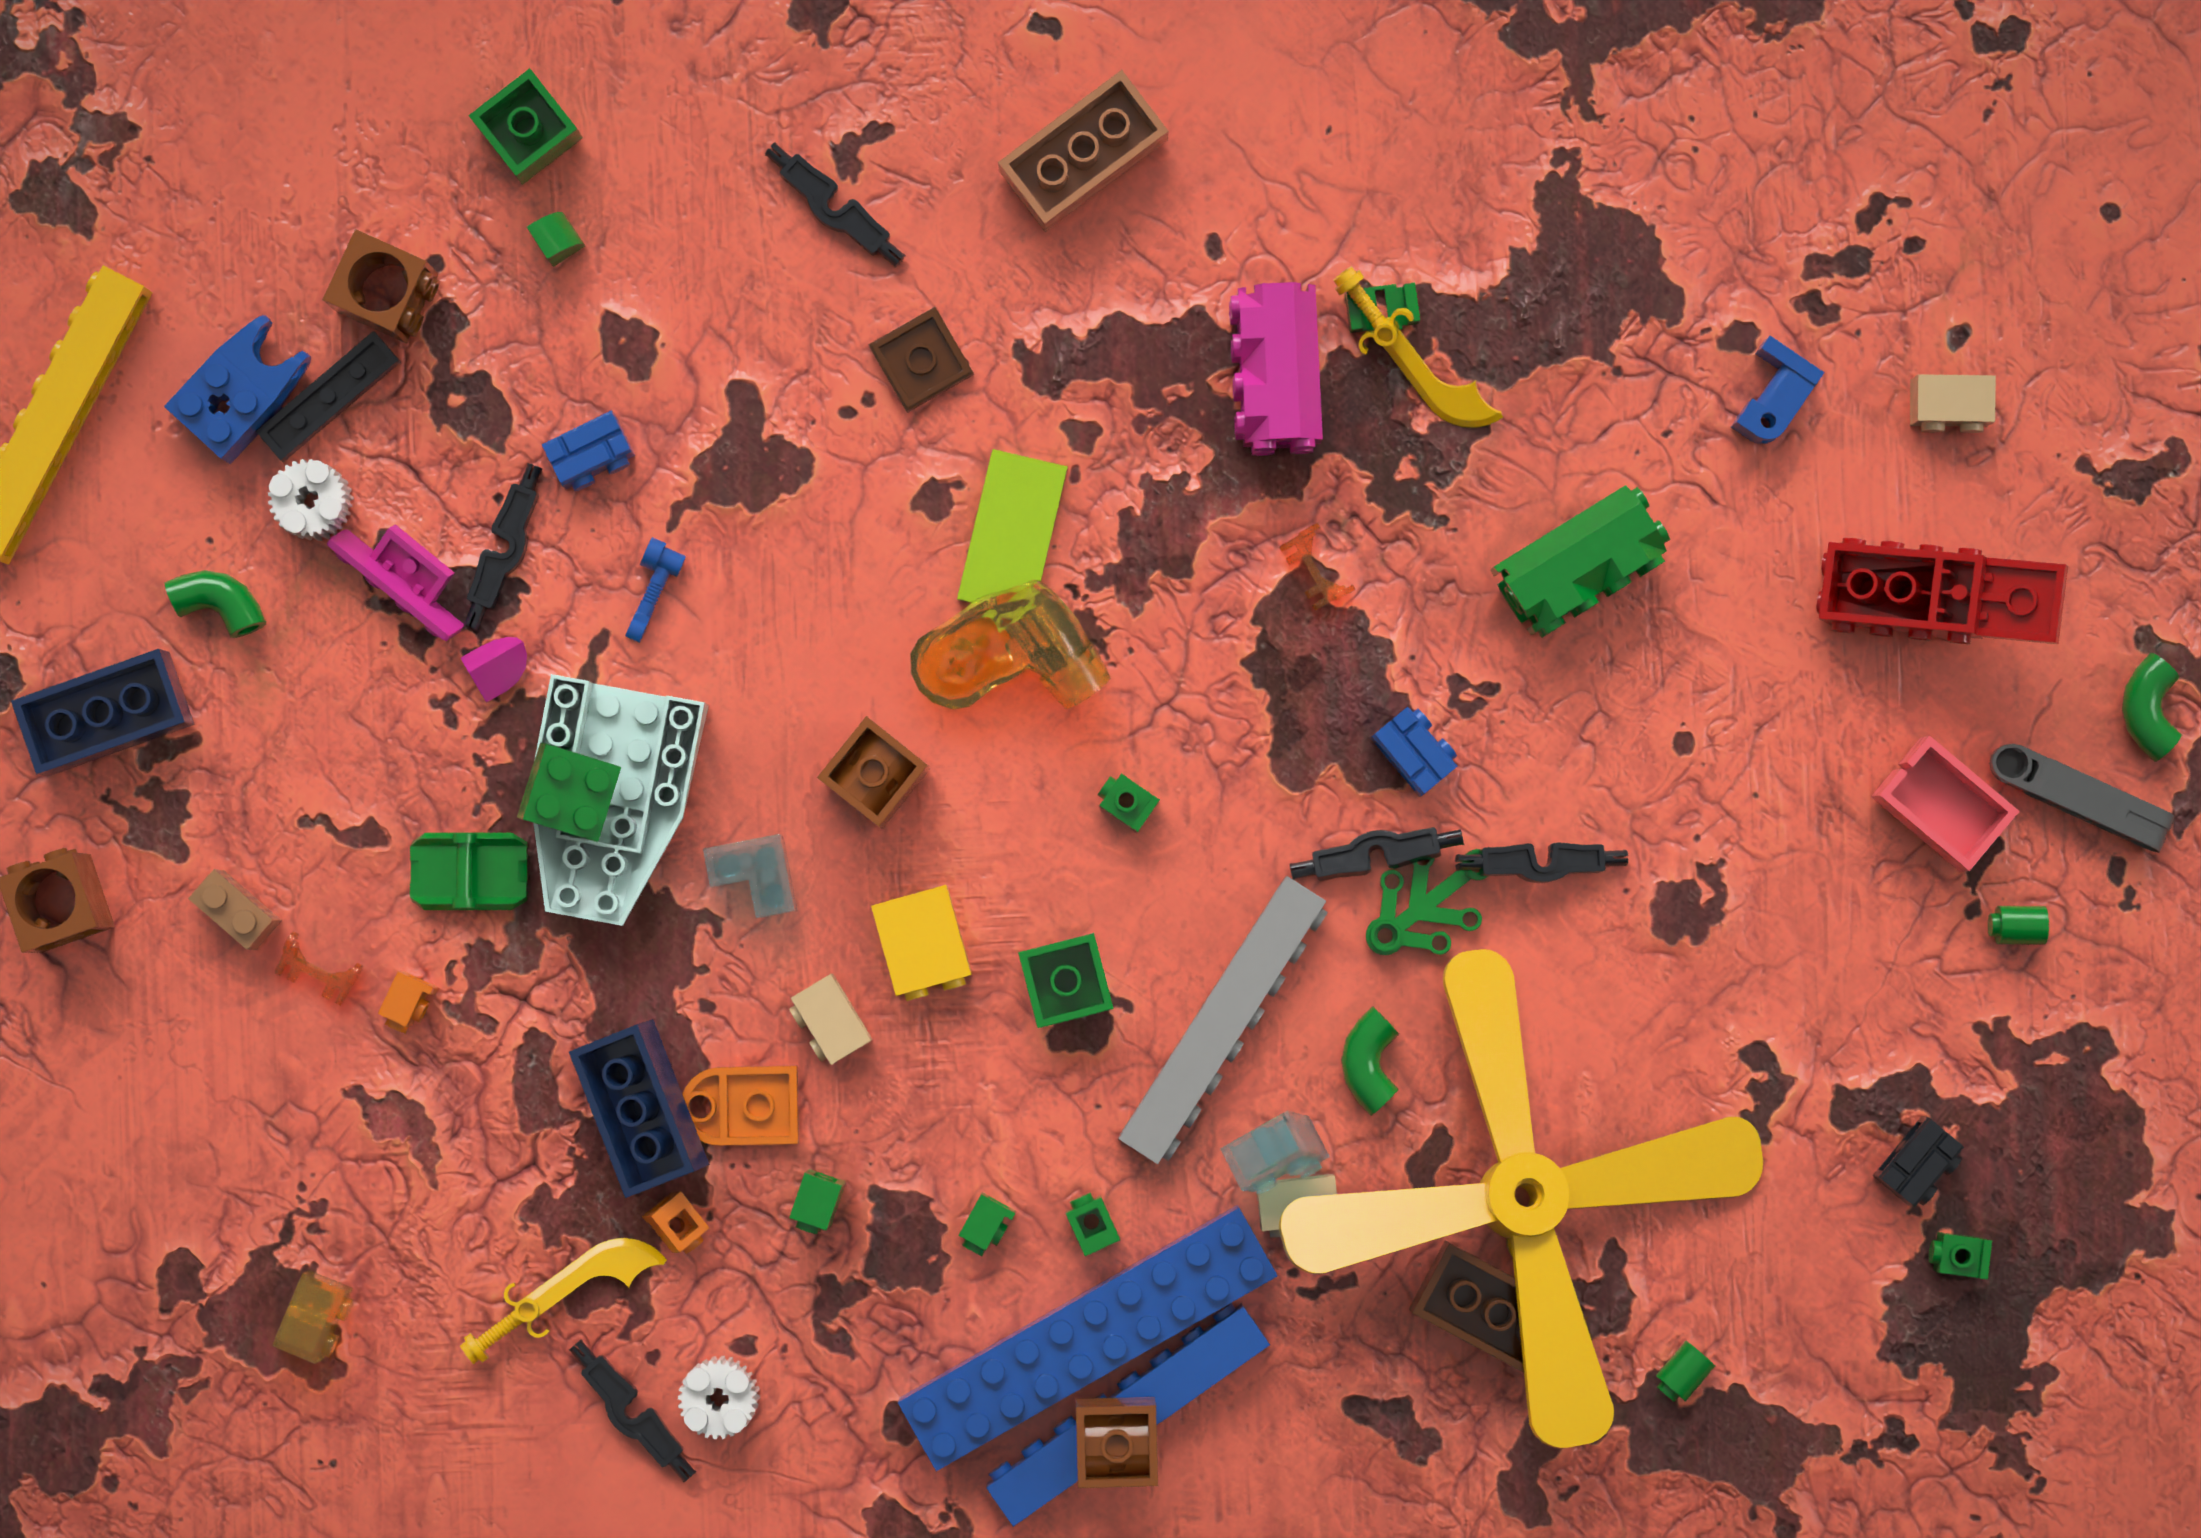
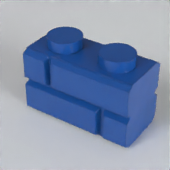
M612 410L542 444L561 485L565 489L573 487L574 491L582 490L595 483L593 476L605 470L609 474H614L630 465L628 459L635 456Z
M1406 707L1371 736L1370 739L1415 793L1421 797L1457 767L1453 761L1457 754L1443 738L1438 742L1428 731L1432 727L1431 722L1418 708L1412 712L1409 707Z

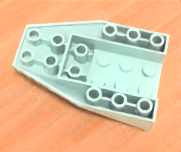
M551 674L536 754L541 742L620 766L621 770L598 842L534 823L545 912L624 925L684 817L709 705L705 702L667 695L666 697Z

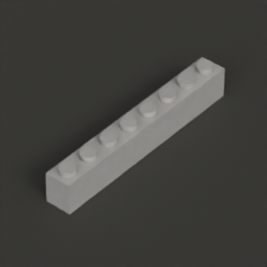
M1285 876L1120 1133L1119 1140L1156 1164H1159L1162 1157L1167 1161L1170 1160L1181 1142L1175 1138L1183 1125L1190 1128L1202 1108L1196 1105L1204 1092L1211 1095L1223 1076L1217 1071L1226 1059L1232 1063L1244 1043L1238 1040L1246 1026L1253 1030L1265 1010L1259 1007L1267 993L1272 997L1275 996L1286 978L1280 974L1288 961L1295 964L1307 946L1301 941L1309 928L1316 931L1328 913L1322 909L1326 900L1290 877Z

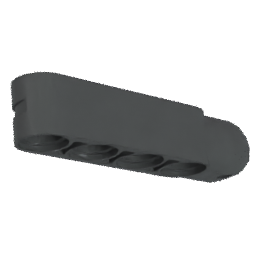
M2003 745L1997 748L1991 755L1989 762L1990 770L1994 777L2001 782L2133 844L2160 853L2166 840V834L2170 831L2175 820V816L2170 812L2022 745Z

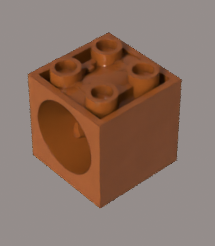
M355 229L322 300L336 312L407 343L410 335L415 337L419 332L424 318L420 313L426 300L431 302L434 299L440 281L436 280L438 273L426 260ZM393 265L404 268L405 270L402 273L408 286L403 299L396 306L386 311L376 312L365 309L363 304L366 301L362 288L368 276L376 269Z
M866 716L817 778L883 829L931 768Z
M67 848L58 849L45 854V861L42 863L34 862L30 864V861H25L6 868L8 874L0 877V890L22 953H43L115 928L91 854L77 853L76 849L68 851ZM54 872H57V876L69 880L75 891V906L71 915L65 922L56 927H52L51 922L40 917L35 904L36 892L40 883Z
M1155 1397L1076 1399L1078 1488L1158 1486Z

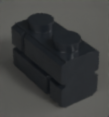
M1921 1116L1872 1176L1908 1206L1915 1207L1918 1203L1925 1205L1936 1193L1938 1188L1934 1183L1943 1172L1946 1175H1950L1962 1161L1959 1153L1964 1147L1932 1119Z

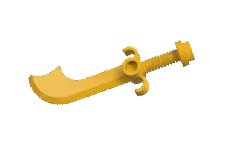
M1352 266L1333 280L1337 285L1335 288L1337 293L1342 295L1347 291L1375 329L1363 333L1359 341L1360 351L1366 355L1369 348L1365 346L1364 340L1368 337H1373L1378 345L1385 348L1421 398L1437 416L1451 424L1469 428L1490 425L1503 418L1502 411L1492 408L1482 399L1477 389L1476 380L1467 385L1453 386L1440 381L1431 372L1401 332L1395 320L1396 316L1405 315L1409 321H1413L1414 316L1409 309L1398 308L1392 313L1391 318H1385L1359 284V281L1364 278L1360 270L1355 271Z
M616 1238L604 1241L588 1250L519 1302H514L509 1298L510 1289L516 1286L515 1283L509 1284L504 1290V1299L509 1305L515 1306V1310L478 1338H475L471 1333L465 1336V1342L460 1347L472 1364L479 1360L483 1363L489 1358L485 1352L486 1349H489L492 1344L501 1340L502 1337L508 1335V1332L510 1333L511 1330H514L524 1322H527V1330L531 1336L536 1338L546 1336L550 1330L546 1329L543 1333H536L532 1329V1322L587 1280L597 1276H611L621 1280L629 1288L634 1278L641 1271L654 1265H664L667 1259L653 1246L640 1240Z

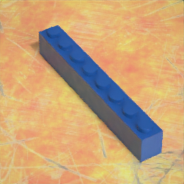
M1230 1303L1213 1315L1215 1322L1203 1330L1199 1325L1181 1337L1184 1344L1172 1353L1166 1348L1151 1358L1149 1363L1152 1367L1140 1375L1135 1370L1117 1383L1120 1389L1108 1398L1155 1397L1156 1421L1158 1425L1270 1346V1344L1241 1303L1234 1307ZM1102 1393V1394H1100L1099 1396H1097L1096 1398H1107V1397L1105 1396L1104 1393ZM1072 1415L1053 1428L1056 1434L1043 1443L1038 1438L1021 1451L1024 1457L1012 1466L1006 1461L989 1473L992 1480L987 1483L986 1488L1013 1527L1078 1481L1076 1420H1074Z

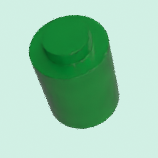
M1997 906L1995 913H1990L1988 916V934L1990 937H1995L1997 944L2045 945L2049 935L2046 906Z
M1685 1341L1656 1374V1377L1661 1380L1657 1388L1673 1402L1679 1397L1686 1402L1716 1365L1688 1341Z

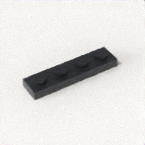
M373 331L257 429L256 432L276 456L284 462L401 363V361L378 334Z

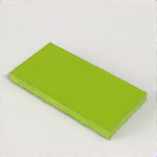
M992 449L957 600L1033 617L1068 466Z

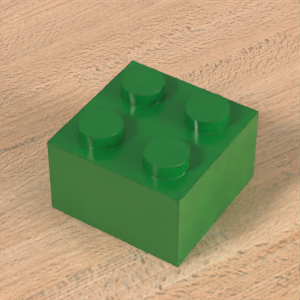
M530 68L468 115L522 185L583 139L577 127Z
M540 742L517 817L598 842L621 767Z
M1094 933L1018 952L1037 1028L1114 1009Z

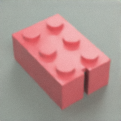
M1930 735L1920 738L1899 762L1898 765L1901 769L1893 770L1871 796L1872 799L1959 872L1970 871L2020 812Z

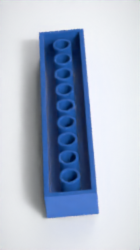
M1236 1205L901 1396L898 1404L933 1467L938 1471L1276 1278L1278 1275L1239 1206Z

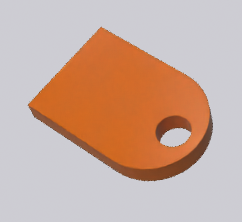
M798 1066L716 1067L697 1074L685 1087L682 1095L700 1141L718 1146L799 1144ZM702 1095L710 1100L712 1108L707 1117L698 1118L691 1113L690 1102L695 1096Z

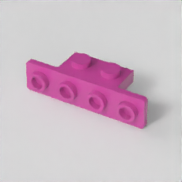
M396 524L388 528L374 550L347 529L332 536L327 542V546L335 552L338 559L357 569L365 576L366 581L370 585L384 591L395 600L398 608L412 614L425 625L426 630L433 636L447 641L463 629L464 624L436 602L455 572Z

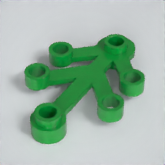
M1480 849L1471 850L1465 855L1478 854ZM1434 858L1429 859L1426 865H1419L1417 862L1412 863L1414 867L1408 909L1395 918L1397 892L1403 887L1404 879L1402 874L1396 870L1384 872L1380 877V886L1383 889L1380 917L1373 920L1366 930V942L1369 948L1380 955H1391L1397 952L1401 946L1429 949L1432 953L1438 955L1445 954L1451 947V939L1447 933L1437 931L1427 935L1405 930L1418 920L1458 925L1466 931L1476 930L1482 922V916L1477 909L1465 908L1463 910H1455L1436 906L1471 879L1483 880L1488 876H1480L1479 872L1476 873L1472 870L1455 871L1426 894L1429 867L1433 864ZM1389 874H1394L1399 879V884L1395 889H1389L1385 885V877ZM1467 912H1473L1477 917L1476 924L1472 927H1468L1463 923V916ZM1383 928L1389 929L1392 933L1391 941L1386 944L1381 943L1378 939V932ZM1437 935L1443 936L1446 940L1445 948L1440 951L1432 946V940Z

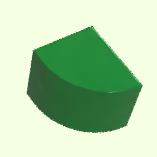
M563 212L549 214L527 226V229L553 267L585 247V244Z

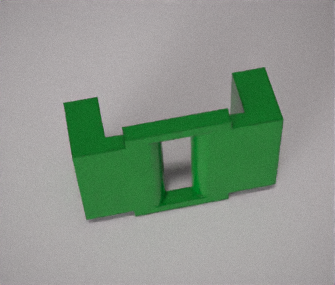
M1415 283L1403 284V287L1398 288L1396 284L1363 288L1370 297V300L1375 303V306H1377L1375 291H1385L1388 317L1391 318L1392 313L1398 308H1407L1413 313V321H1409L1405 315L1395 317L1400 330H1402V326L1419 324L1420 314ZM1346 292L1345 300L1350 333L1375 330L1360 310V307L1357 306L1358 304H1355L1353 298L1350 297L1351 295Z

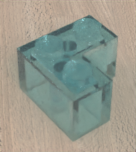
M776 834L703 849L710 887L717 888L749 881L756 918L760 919L798 911L783 835Z
M1290 1111L1280 1114L1220 1148L1240 1189L1248 1192L1255 1191L1257 1195L1274 1188L1278 1184L1276 1179L1284 1174H1290V1176L1300 1174L1301 1178L1317 1172L1322 1168L1320 1162L1330 1157L1310 1117Z

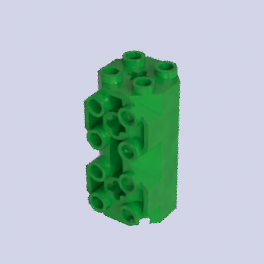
M1626 485L1491 569L1493 576L1501 573L1503 581L1497 585L1517 619L1521 623L1526 620L1531 622L1532 626L1527 629L1531 635L1538 632L1540 637L1543 638L1566 623L1562 616L1571 612L1575 618L1599 603L1596 598L1597 594L1603 591L1606 597H1609L1632 582L1629 575L1636 571L1639 577L1665 562L1662 554L1667 551L1664 544L1670 540L1669 534L1659 520L1653 522L1646 511L1650 507L1649 503L1638 487L1630 490Z

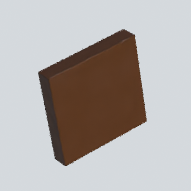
M936 307L869 344L872 353L907 413L974 375Z

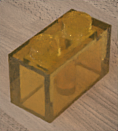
M311 1270L302 1273L272 1346L314 1364L322 1361L324 1356L330 1358L339 1339V1336L334 1334L339 1320L345 1321L354 1303V1299L349 1298L353 1288Z

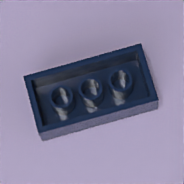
M162 649L147 652L11 701L36 775L47 777L195 725L170 652Z
M653 1019L569 1051L625 1198L710 1165Z

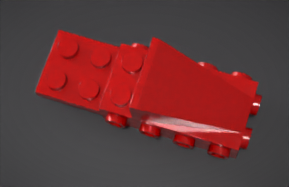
M1843 538L1842 543L1828 542L1827 553L1823 555L1821 566L1822 575L1824 576L1823 588L1818 593L1816 608L1819 619L1832 625L1831 631L1854 633L1855 627L1870 628L1869 634L1882 637H1893V631L1908 632V638L1931 641L1932 637L1957 644H1970L1971 638L1983 639V637L2059 644L2068 566L2066 564L1988 558L1982 555V550L1973 548H1958V553L1943 552V547L1928 544L1919 545V549L1904 548L1905 544L1893 541H1881V546L1866 545V540L1857 538Z

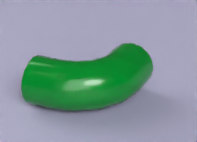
M203 570L184 574L164 582L169 600L179 617L200 609H212L222 617L230 638L251 634L266 625L262 610L250 590L228 574Z
M2150 653L2139 664L2125 686L2122 712L2128 733L2139 748L2154 762H2157L2169 753L2182 737V734L2164 717L2161 708L2162 699L2166 692L2180 677L2175 669L2164 659L2154 653Z
M1374 1006L1357 1021L1347 1035L1341 1057L1345 1084L1356 1101L1370 1116L1376 1113L1399 1090L1384 1074L1380 1065L1382 1052L1399 1035V1032Z

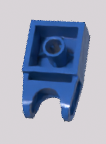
M266 315L259 316L220 346L164 406L218 457L229 464L258 435L256 430L283 408L282 405L305 374L312 359L308 353L301 351L280 365H264L261 360L260 349L273 324ZM230 399L226 403L230 406L228 412L225 414L221 411L217 412L219 403Z

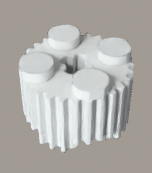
M301 459L300 464L293 461L291 467L285 465L284 472L279 470V474L272 477L269 484L270 492L268 493V496L272 498V500L268 501V504L273 507L270 509V512L275 515L274 520L279 522V526L287 532L301 539L312 540L314 538L322 541V537L330 539V534L336 535L337 529L341 530L343 528L341 526L342 522L347 523L348 520L345 517L346 515H351L348 508L352 507L353 504L350 501L354 499L349 494L352 489L347 486L348 481L342 478V475L329 465L317 460L309 459L307 462ZM309 493L318 495V499L313 500L315 504L313 508L304 504V500Z
M714 1356L710 1361L706 1359L701 1364L698 1363L682 1381L683 1385L679 1388V1391L682 1393L678 1396V1400L682 1402L678 1405V1408L683 1409L680 1415L684 1416V1423L691 1431H697L698 1435L703 1432L705 1433V1438L713 1435V1439H717L720 1435L722 1439H725L728 1434L732 1437L748 1425L759 1406L757 1401L760 1399V1395L757 1392L760 1388L755 1386L757 1380L751 1379L753 1373L746 1372V1365L740 1367V1361L733 1362V1357L726 1360L725 1356H721L719 1359ZM716 1388L723 1389L722 1395H728L729 1401H725L721 1407L714 1404L715 1401L710 1399V1395H713Z

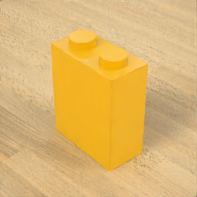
M947 885L871 906L896 996L904 994L906 1001L929 995L927 987L941 983L944 991L966 985L964 977L972 975Z

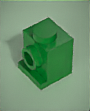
M1122 773L1117 780L1110 776L1098 793V796L1103 799L1099 807L1137 833L1160 801V799L1150 794ZM1124 793H1129L1134 798V803L1129 808H1124L1119 804V797Z
M982 1192L958 1235L965 1239L962 1245L970 1251L983 1256L989 1244L992 1243L997 1246L1008 1227V1225L1002 1223L1004 1217L1012 1220L1016 1211Z
M1091 1192L1070 1201L1072 1209L1066 1211L1065 1214L1085 1256L1121 1240L1101 1196L1093 1198ZM1088 1214H1094L1098 1217L1099 1224L1095 1228H1087L1084 1224V1218Z
M1938 1232L1937 1240H1932L1930 1244L1929 1262L1934 1264L1933 1271L1938 1273L1988 1280L1992 1240ZM1959 1249L1966 1250V1260L1963 1263H1958L1955 1259V1254Z

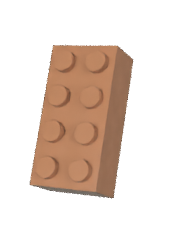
M1121 70L1000 160L998 168L1001 175L1046 232L1168 141L1169 131L1123 70Z

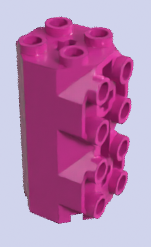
M1297 282L1262 283L1254 285V293L1246 294V287L1238 288L1237 295L1230 296L1229 302L1230 325H1237V334H1232L1231 361L1232 363L1240 364V373H1234L1233 401H1241V412H1236V417H1234L1235 440H1243L1244 447H1251L1252 455L1255 456L1273 455L1277 448H1290L1291 454L1313 453V448L1316 447L1315 444H1321L1323 440L1316 285L1308 284L1306 291H1301V283Z

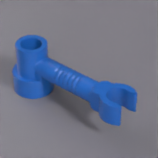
M654 537L651 538L640 563L641 566L654 571L625 635L639 643L669 575L677 577L686 558L685 555L665 547V542Z

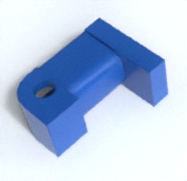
M1772 336L1763 341L1755 354L1778 370L1757 401L1752 398L1731 425V428L1757 444L1770 443L1786 430L1825 373ZM1761 418L1768 420L1769 428L1761 424Z

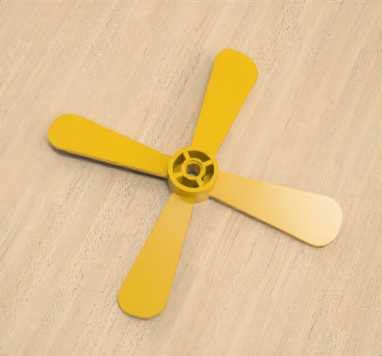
M1492 950L1465 951L1454 956L1446 965L1443 973V986L1498 1163L1494 1164L1484 1174L1479 1184L1310 1196L1296 1199L1285 1207L1280 1216V1236L1285 1253L1292 1264L1310 1274H1324L1485 1224L1497 1234L1511 1239L1530 1428L1542 1443L1554 1448H1570L1593 1443L1602 1438L1610 1429L1614 1418V1407L1554 1227L1563 1219L1567 1209L1741 1196L1749 1192L1761 1177L1763 1170L1761 1140L1755 1127L1747 1120L1740 1117H1726L1559 1168L1549 1158L1536 1154L1513 971L1505 958ZM1517 1187H1522L1528 1192L1530 1201L1527 1207L1521 1206L1516 1201L1515 1191Z

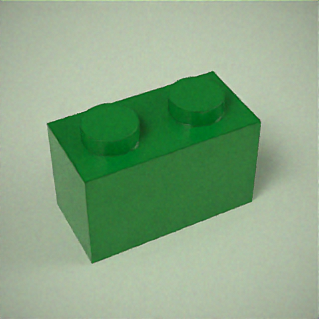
M812 1169L806 1171L789 1217L797 1221L795 1227L813 1234H818L821 1229L827 1231L832 1225L846 1181Z

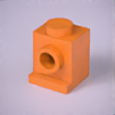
M397 971L378 1014L387 1018L386 1026L406 1034L408 1028L413 1026L415 1021L420 1023L424 1018L430 1004L429 1001L425 1000L427 994H436L439 987L405 971Z
M681 1191L671 1192L642 1216L672 1253L683 1251L687 1254L704 1241L701 1235L709 1229V1226ZM673 1218L678 1219L681 1223V1228L677 1233H674L669 1226Z

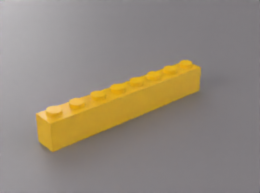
M104 265L99 272H94L88 280L85 289L88 294L81 307L76 306L70 314L67 323L70 328L63 341L58 340L52 348L49 360L52 362L45 375H39L34 382L31 394L34 396L27 409L23 408L16 416L13 424L15 432L9 443L5 442L0 447V562L7 565L10 564L153 293L143 285Z

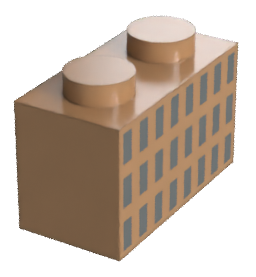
M213 869L188 898L247 950H257L282 921L224 870Z

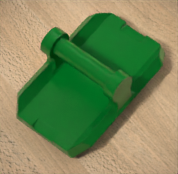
M424 833L414 840L410 846V898L413 903L423 910H513L528 899V843L514 833Z

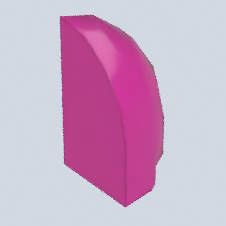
M505 637L484 644L460 659L487 703L509 690L519 681L526 669L527 652L522 640L517 637Z

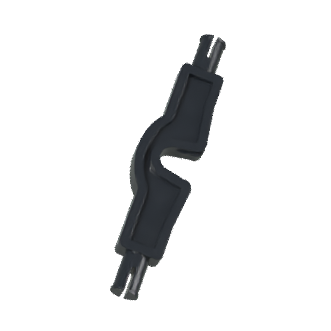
M776 142L771 145V149H767L765 156H768L782 169L780 171L781 177L808 200L812 213L824 226L837 232H845L872 256L879 252L895 268L900 264L899 260L903 261L906 255L888 241L890 239L889 232L877 223L858 201L851 199L837 211L829 209L828 204L838 191V185L835 181L814 168L799 154L791 157Z
M527 463L520 484L511 485L506 500L492 524V533L509 542V549L505 553L485 549L480 554L475 577L467 595V599L473 603L463 623L466 626L479 630L486 609L495 608L507 575L511 574L520 565L525 556L528 544L526 528L539 497V494L533 490L543 470L538 466Z
M1434 827L1402 834L1386 830L1370 831L1356 837L1348 845L1314 851L1312 854L1313 860L1290 863L1291 875L1293 880L1316 875L1319 881L1367 875L1371 871L1370 853L1375 849H1380L1384 852L1389 868L1397 869L1418 861L1440 857V849L1464 845L1461 829L1437 834Z
M1526 843L1507 847H1485L1480 849L1478 854H1457L1455 862L1470 863H1458L1455 867L1457 871L1479 870L1480 876L1517 875L1528 882L1548 883L1560 879L1567 874L1600 873L1605 871V866H1627L1628 858L1623 857L1628 856L1627 850L1604 851V845L1552 843L1548 846L1547 864L1545 867H1541L1537 863L1534 846Z
M582 1339L569 1349L585 1367L581 1372L582 1376L605 1401L607 1415L612 1424L621 1433L639 1440L661 1467H666L669 1464L683 1482L687 1481L689 1476L691 1477L696 1473V1470L680 1454L684 1447L670 1432L654 1408H647L646 1411L641 1412L635 1418H631L626 1414V1406L638 1395V1390L615 1369L604 1355H599L596 1358Z

